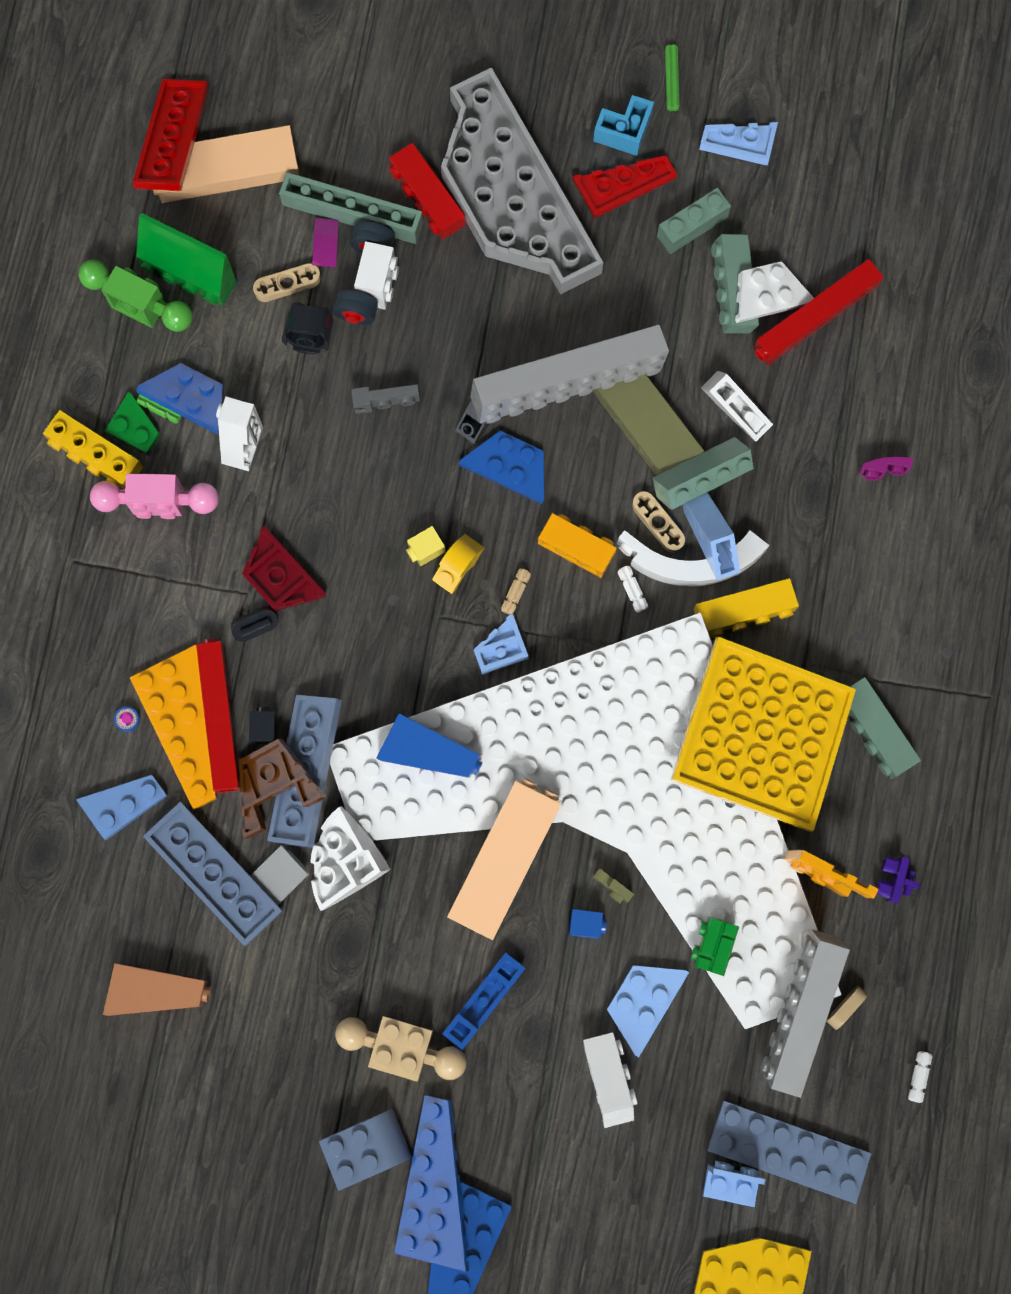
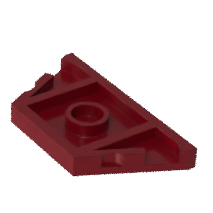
M263 526L257 543L251 551L249 562L246 563L242 572L243 577L274 611L325 598L327 596L326 593L266 527Z

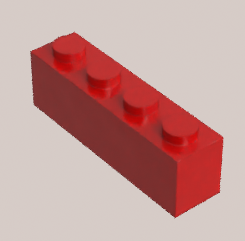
M413 143L389 157L390 167L388 170L394 180L399 179L404 194L408 199L412 198L416 203L414 204L415 209L422 211V215L429 221L427 223L428 227L434 235L438 234L443 240L465 226V215Z

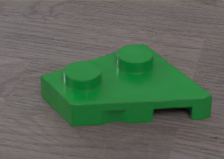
M129 392L105 430L106 434L146 455H149L160 437L159 432Z

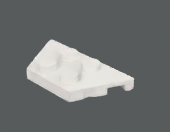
M782 261L743 270L738 274L739 291L736 302L739 303V313L735 316V321L739 323L803 307L814 298Z

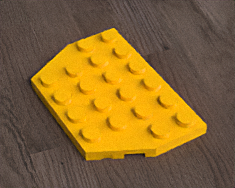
M760 1237L741 1243L725 1245L720 1248L704 1250L694 1294H803L812 1251Z

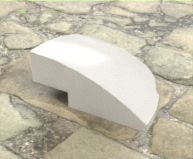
M343 807L336 809L326 819L321 827L323 832L319 842L314 844L311 854V863L314 864L315 876L311 884L320 911L352 895L391 870L367 833Z

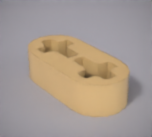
M856 986L829 1015L826 1021L837 1030L863 1003L868 994L861 987Z

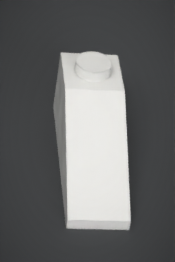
M717 371L701 387L714 403L754 441H757L773 425L726 373Z

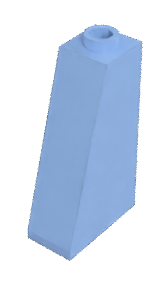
M705 493L683 504L684 514L715 578L719 580L740 573L734 533L709 494Z

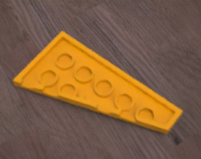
M196 645L130 677V680L192 808L196 810L216 800L217 794L213 791L197 649Z

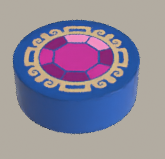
M122 707L115 713L114 723L121 731L132 732L140 724V715L131 707Z

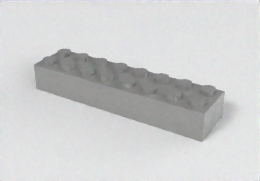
M656 325L473 379L470 398L479 423H494L506 415L511 417L517 416L530 408L534 410L541 409L550 402L556 401V403H561L577 394L585 396L594 389H608L621 381L625 383L632 382L638 376L645 374L647 376L655 375L661 371L669 349L660 325Z

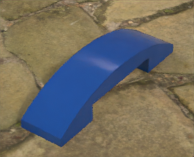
M505 953L446 1028L443 1035L463 1050L526 968Z

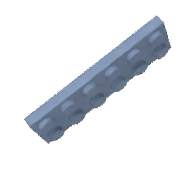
M296 695L286 744L324 792L342 700ZM296 786L277 795L267 841L313 848L323 800L310 807H303Z
M179 802L143 836L245 947L283 912L182 802Z
M722 1101L707 1148L709 1152L854 1204L857 1203L871 1157L869 1152L726 1101Z

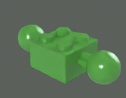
M89 259L79 268L78 276L83 286L90 290L102 288V292L111 308L150 328L154 327L159 316H162L164 325L174 332L184 331L192 323V311L186 303L181 301L165 303L163 294L160 292L156 282L149 278L143 280L137 277V274L129 268L125 267L123 270L115 266L110 275L108 267L97 259Z

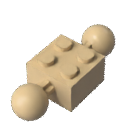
M383 1016L378 1033L368 1031L362 1020L349 1017L342 1020L335 1031L337 1043L345 1050L354 1051L362 1046L373 1048L368 1067L413 1081H419L423 1064L433 1066L436 1073L446 1080L459 1078L466 1069V1057L460 1049L452 1046L444 1047L439 1051L428 1049L433 1030Z

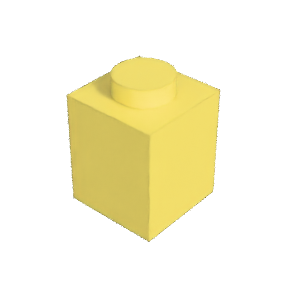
M433 526L407 540L409 548L406 549V552L412 562L417 560L420 567L445 553V546Z

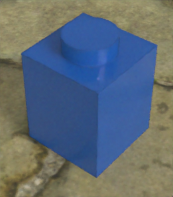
M573 909L569 936L600 939L601 934L606 933L607 919H602L603 913Z

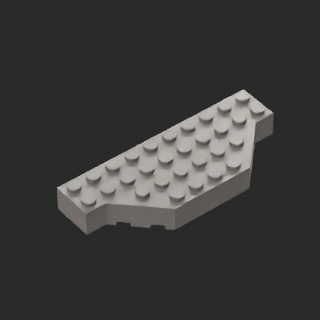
M489 68L450 87L451 103L458 113V120L441 165L442 180L455 203L465 215V221L484 255L550 275L560 294L602 274L603 261L493 69Z

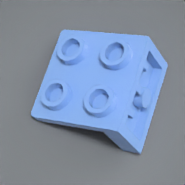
M715 1161V1165L708 1164L702 1196L755 1207L758 1184L765 1185V1179L759 1175L760 1172L756 1171V1169L741 1166L739 1171L734 1170V1166H731L729 1163Z

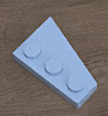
M770 122L769 125L758 126L757 123H749L748 126L738 127L734 124L705 125L699 150L768 165L778 122Z

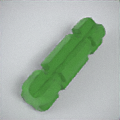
M139 395L137 398V403L140 406L148 407L150 411L163 418L168 417L169 421L175 424L182 418L179 414L142 395Z

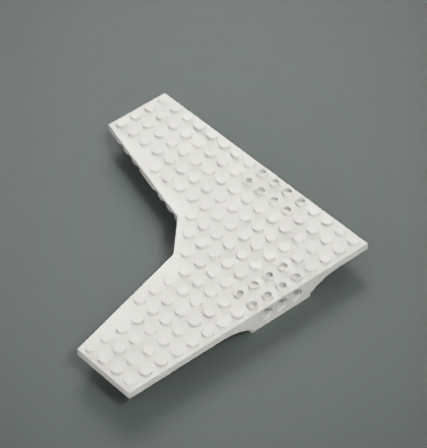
M701 613L408 717L481 755L480 761L483 764L478 774H472L470 778L383 762L376 759L394 723L333 744L330 765L345 809L363 828L372 841L491 829L516 779L522 780L523 777L536 783L535 788L542 792L548 789L558 794V800L562 801L552 823L564 822L627 852L692 950L694 945H700L702 936L698 935L702 920L707 921L708 916L739 926L725 975L721 976L709 971L707 973L745 1029L778 1017L780 1008H784L787 998H785L787 986L789 983H793L795 974H793L794 964L797 959L801 958L803 952L801 950L803 937L809 934L810 929L817 930L797 873L789 867L790 863L784 860L788 849L777 819L671 780L713 648ZM837 987L834 998L841 995L839 987Z

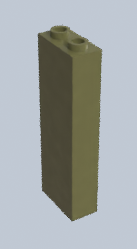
M646 374L638 376L632 382L625 383L621 381L615 383L611 388H598L592 391L656 476L704 452Z

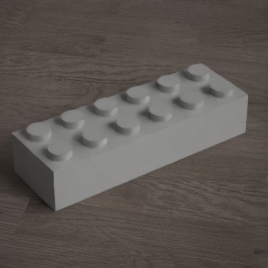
M810 929L809 934L803 937L801 943V950L803 952L801 958L796 960L793 968L795 977L793 983H789L785 992L787 1001L785 1007H781L777 1017L779 1025L777 1031L773 1032L770 1037L769 1047L771 1049L769 1056L764 1057L761 1071H763L771 1089L800 1098L850 951L839 937Z

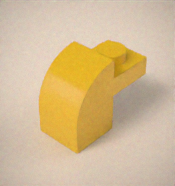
M464 534L447 551L439 563L440 567L432 580L452 594L456 591L466 572L475 565L485 547Z

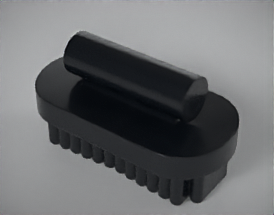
M264 605L250 612V614L248 613L233 619L231 632L237 641L246 642L273 630L278 624V618L270 606Z

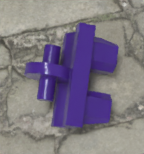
M884 858L881 871L893 874L891 883L879 880L876 888L879 889L877 894L887 898L886 902L899 903L903 886L902 895L910 897L912 889L920 888V883L914 881L916 872L908 871L907 878L905 879L910 861L909 858Z

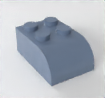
M393 1108L319 1141L338 1191L412 1158Z

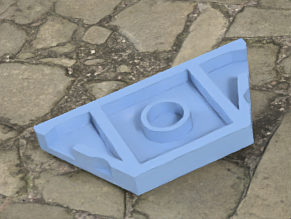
M632 966L608 1006L607 1011L635 1056L639 1057L689 974L688 971Z

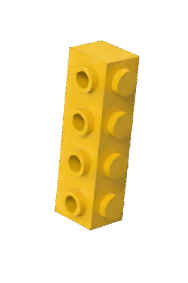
M60 410L43 432L44 436L48 439L47 444L56 451L64 450L68 453L66 456L77 464L80 461L87 465L86 469L97 477L101 474L107 478L106 481L113 482L123 489L126 487V474H139L143 469L139 460Z

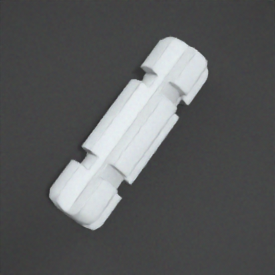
M630 566L622 567L618 570V575L624 581L623 586L630 601L634 602L632 605L637 613L647 609L648 604L645 598H642L643 593L636 578L632 577L633 572Z
M919 1051L916 1058L918 1064L914 1067L911 1082L913 1088L909 1091L908 1099L922 1103L925 1094L923 1089H926L930 1071L928 1065H931L932 1054Z

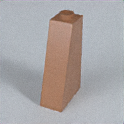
M114 963L103 1015L113 1016L203 1007L204 1002L209 1000L211 987H207L208 981Z

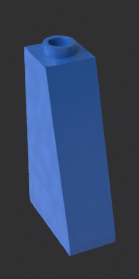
M398 714L376 759L383 762L470 778L472 774L477 775L483 764L480 761L481 755L401 714Z

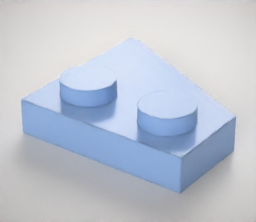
M513 614L509 615L498 629L495 628L489 634L487 640L482 641L474 649L482 675L529 659Z

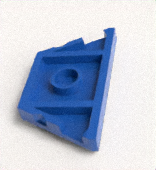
M180 363L138 385V394L217 435L219 434L216 414L219 404H222L223 384Z
M499 431L459 462V466L542 505L544 503L543 450Z

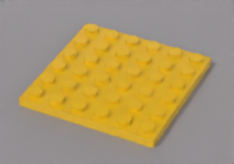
M717 637L714 641L671 780L812 832L815 829L856 689Z

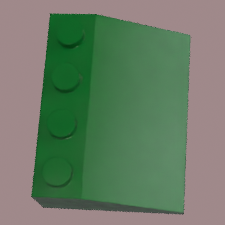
M143 213L140 214L136 254L141 265L140 267L149 274L155 272L161 275V278L170 284L177 283L181 285L186 292L192 295L197 293L203 296V299L212 305L217 303L224 306L237 283L227 255Z

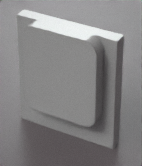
M281 845L251 875V878L279 905L309 873L295 855Z

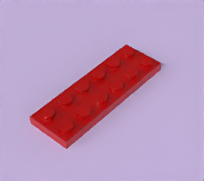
M162 79L133 178L135 189L182 191L209 91L208 81Z

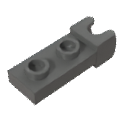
M418 384L369 391V387L351 390L355 414L372 412L373 407L387 409L391 405L396 404L411 406L415 402L420 401Z

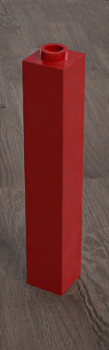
M868 259L758 338L754 346L755 355L760 361H765L769 366L877 288L884 276Z
M205 639L202 641V644H196L213 791L216 794L240 791V773L225 648L223 643L217 641V639Z

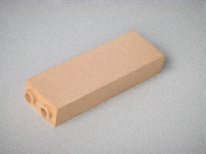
M290 125L194 142L182 191L153 190L154 195H159L161 202L166 203L283 182L286 172L300 176Z
M524 777L522 780L516 779L447 916L491 940L494 939L562 801L558 800V794L548 789L542 792L535 788L536 783Z

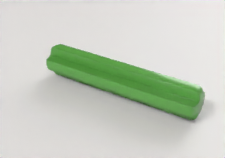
M669 44L665 49L666 107L668 111H678L680 106L678 47L675 44Z

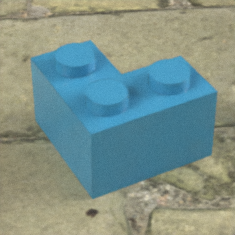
M632 95L625 115L602 108L595 126L593 142L637 156L652 117L654 102Z

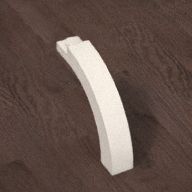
M626 531L620 535L617 542L620 545L619 549L629 557L631 555L634 556L631 567L652 579L677 586H705L728 580L753 565L769 547L765 541L749 531L736 545L740 573L717 580L707 559L684 561L662 556L644 546Z

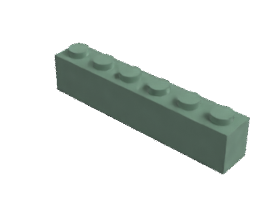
M286 172L279 192L283 206L327 219L338 220V222L352 226L360 221L378 223L391 229L396 239L417 244L423 226L422 211Z

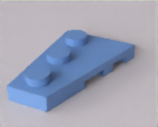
M150 775L76 800L104 840H108L168 795L155 777Z

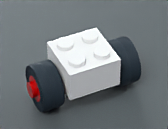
M369 221L355 223L350 238V245L353 249L362 253L354 285L355 291L340 290L336 294L333 306V314L336 317L353 324L370 325L375 320L377 308L386 309L387 302L392 301L394 288H391L392 281L397 280L399 266H397L398 257H395L393 247L395 234L388 227Z

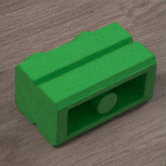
M708 916L707 921L702 920L698 932L702 939L699 946L694 945L690 958L694 960V967L724 976L739 926Z

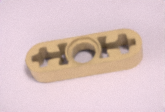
M304 264L257 279L253 285V291L259 301H272L316 287L321 280L320 272L317 266ZM307 272H311L313 275L312 280H308L306 277ZM298 274H299V278H300L301 284H298V281H297L296 275H298ZM284 278L293 279L294 283L290 288H283L280 285ZM275 281H276V285H277L278 291H275V288H274V285H273V282H275ZM266 285V288H269L267 289V294H263L261 286Z
M637 493L632 503L634 512L666 551L670 553L679 552L685 543L684 534L650 493ZM639 499L649 501L647 506L652 513L648 518L646 517L648 510L644 506L638 507ZM656 516L662 517L665 520V526L655 528L652 525V519ZM668 527H671L669 534L672 538H679L678 546L675 544L669 545V536L666 533L664 536L660 534L664 533Z

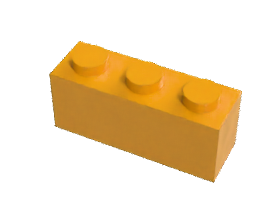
M552 513L538 538L539 545L600 578L603 577L617 549L613 546L614 543L605 537L600 539L592 535L593 532L585 526H575L568 517L562 514L557 516Z

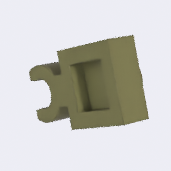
M600 868L593 876L595 880L611 891L608 895L619 904L622 901L627 904L634 895Z

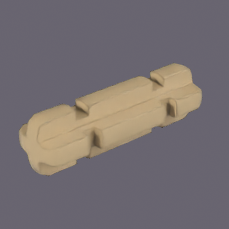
M522 568L518 570L516 580L513 581L506 596L507 601L504 600L501 607L502 612L508 615L514 613L516 604L519 603L526 587L525 583H528L531 573Z

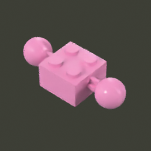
M126 474L125 490H120L113 482L101 481L91 489L90 501L101 512H111L120 504H126L137 518L149 519L151 515L161 516L163 519H175V516H182L183 505H189L193 511L199 514L212 512L219 503V495L217 490L208 483H198L189 491H184L176 475Z

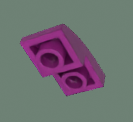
M315 218L312 265L336 268L338 220Z
M886 457L864 463L859 469L858 475L864 476L865 479L871 481L882 479L887 471H890L889 473L892 475L902 476L907 474L912 468L913 458Z

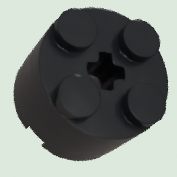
M300 302L292 303L291 308L286 312L282 342L286 346L287 343L293 345L294 351L304 354H319L321 349H325V352L328 351L334 323L333 317L329 314L330 310L325 306L313 307L305 306Z

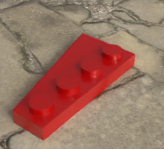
M665 155L638 161L637 164L629 166L620 165L615 166V169L597 170L593 171L592 174L581 176V174L572 177V180L595 219L677 179V173Z

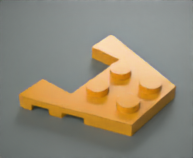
M788 850L784 860L790 863L789 867L801 874L806 873L812 877V881L829 888L839 896L848 897L851 890L865 898L874 899L879 890L872 885L868 887L857 881L858 878L851 874L841 873L834 869L833 865L804 850Z

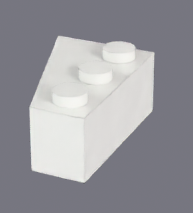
M225 397L224 403L219 404L216 414L219 425L221 464L249 471L263 425L254 404Z
M613 1033L583 1040L591 1077L597 1094V1101L603 1117L604 1128L634 1121L633 1105L637 1104L634 1089H628L626 1080H630V1074L627 1064L622 1065L620 1056L624 1055L621 1041H615Z

